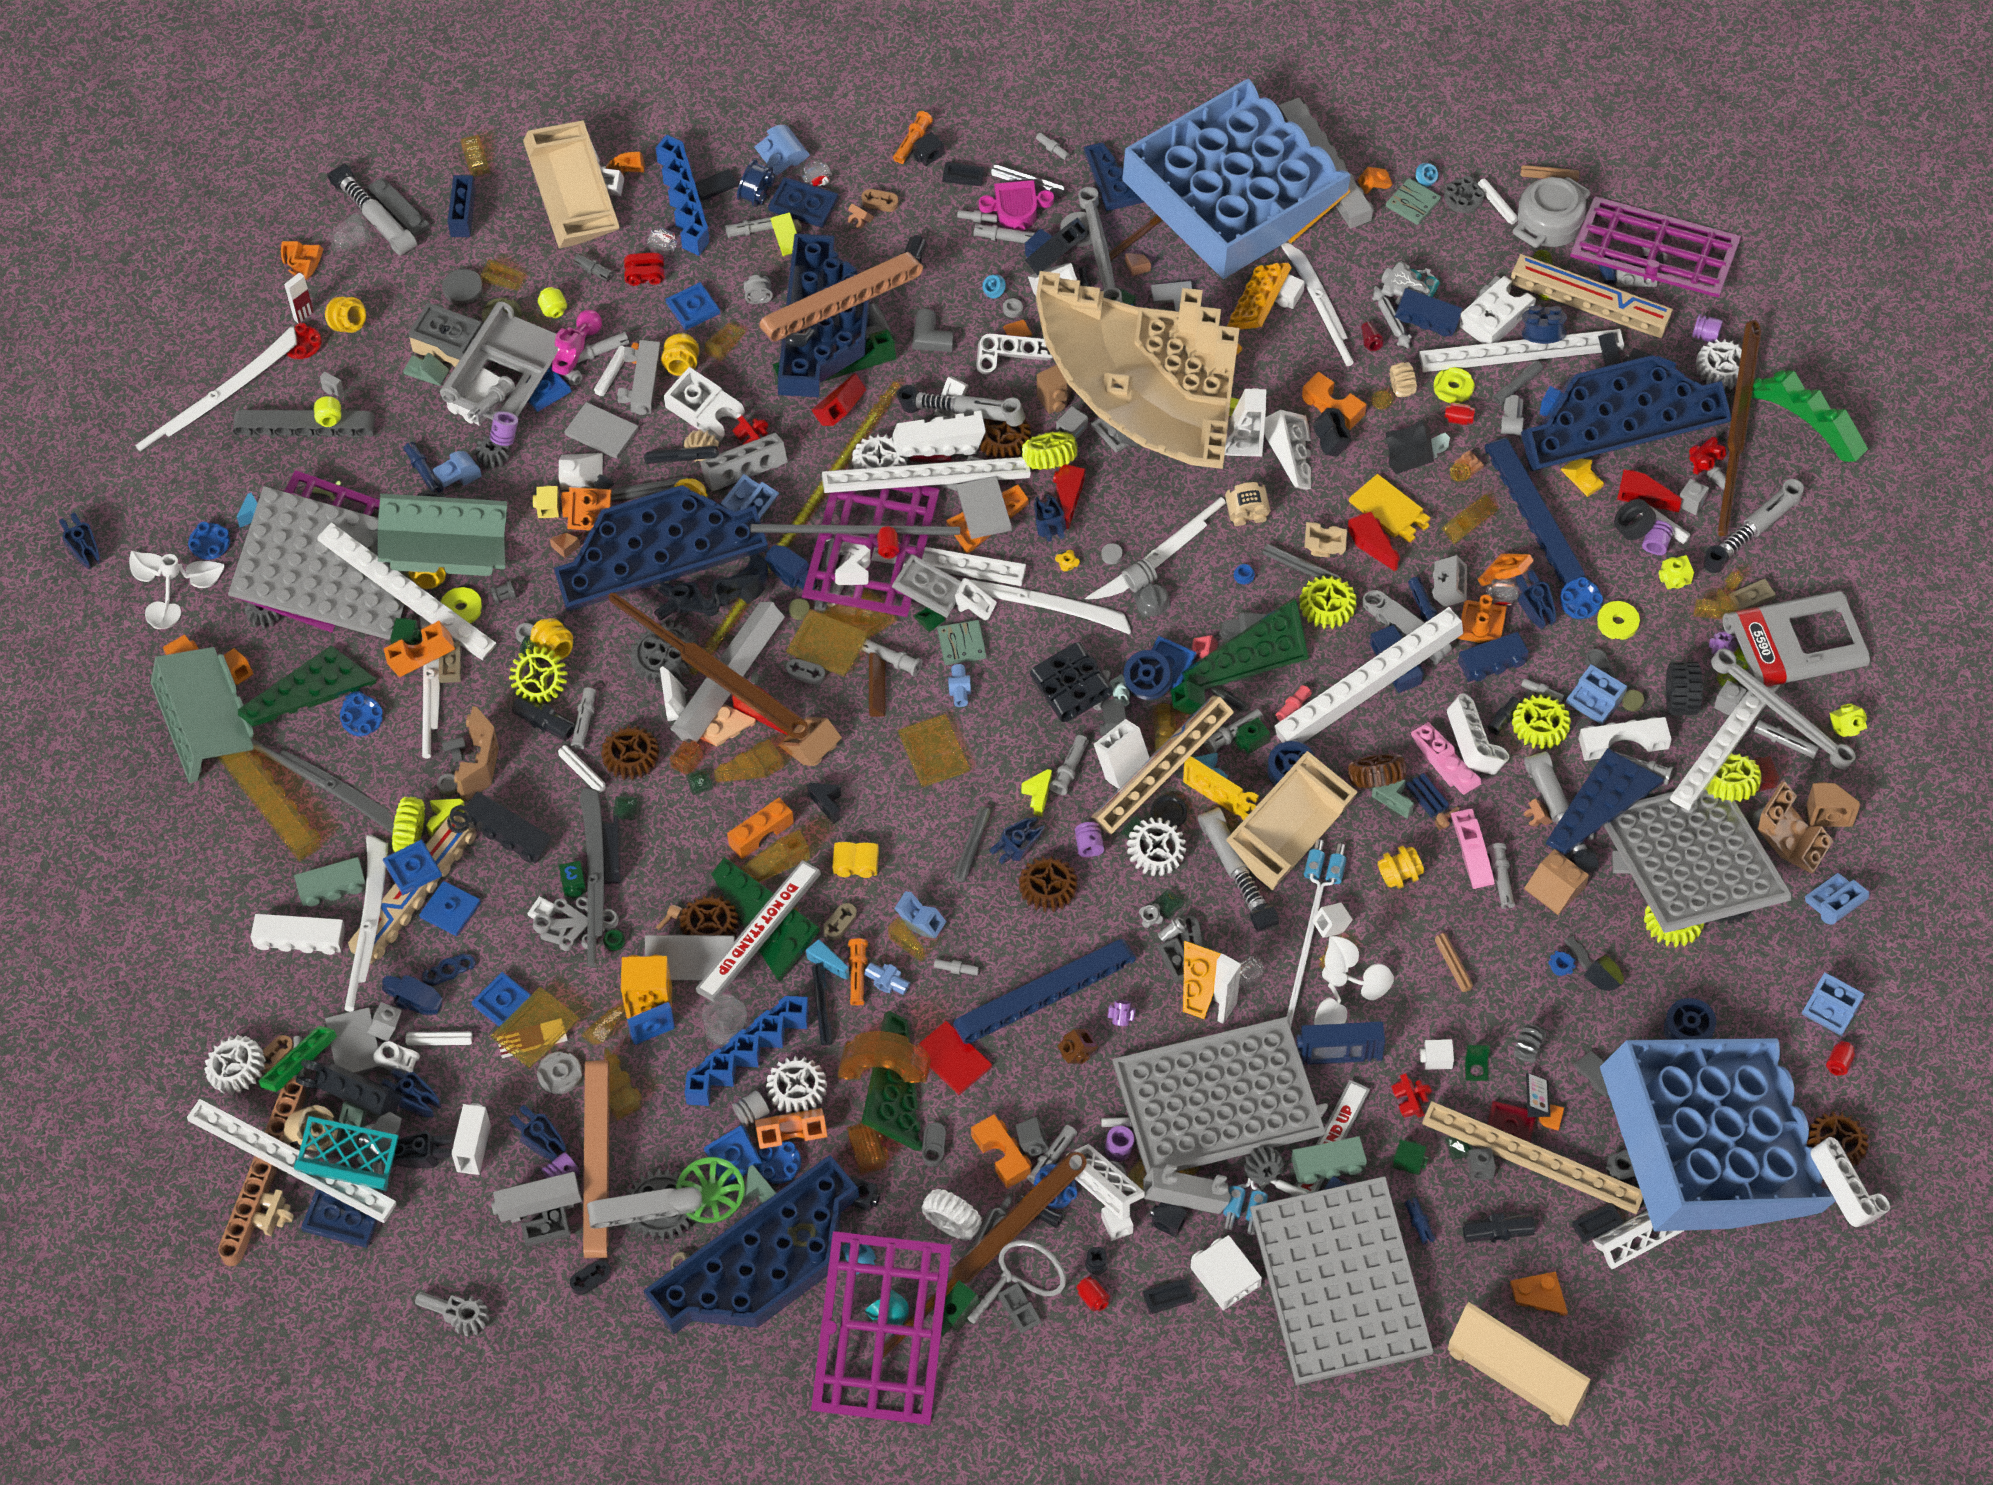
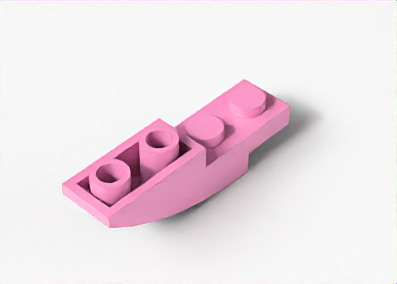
M1429 722L1411 732L1422 753L1450 787L1455 786L1464 795L1481 785V779L1455 754L1454 747Z
M1473 809L1451 813L1472 888L1476 889L1494 885L1486 847Z

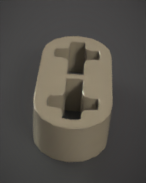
M845 903L840 905L825 922L823 930L827 939L832 941L840 939L855 922L857 910L852 904ZM843 911L846 912V913H847L848 911H851V916H848V915H847V916L842 920V918H843ZM839 924L837 926L838 932L833 931L832 933H830L829 928H835L836 925Z

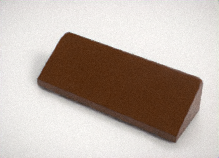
M870 652L869 716L884 717L885 661L874 652Z

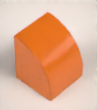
M235 648L224 654L236 686L254 674L247 659Z

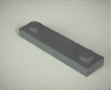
M383 177L367 186V191L405 229L409 230L414 237L430 228L429 223Z

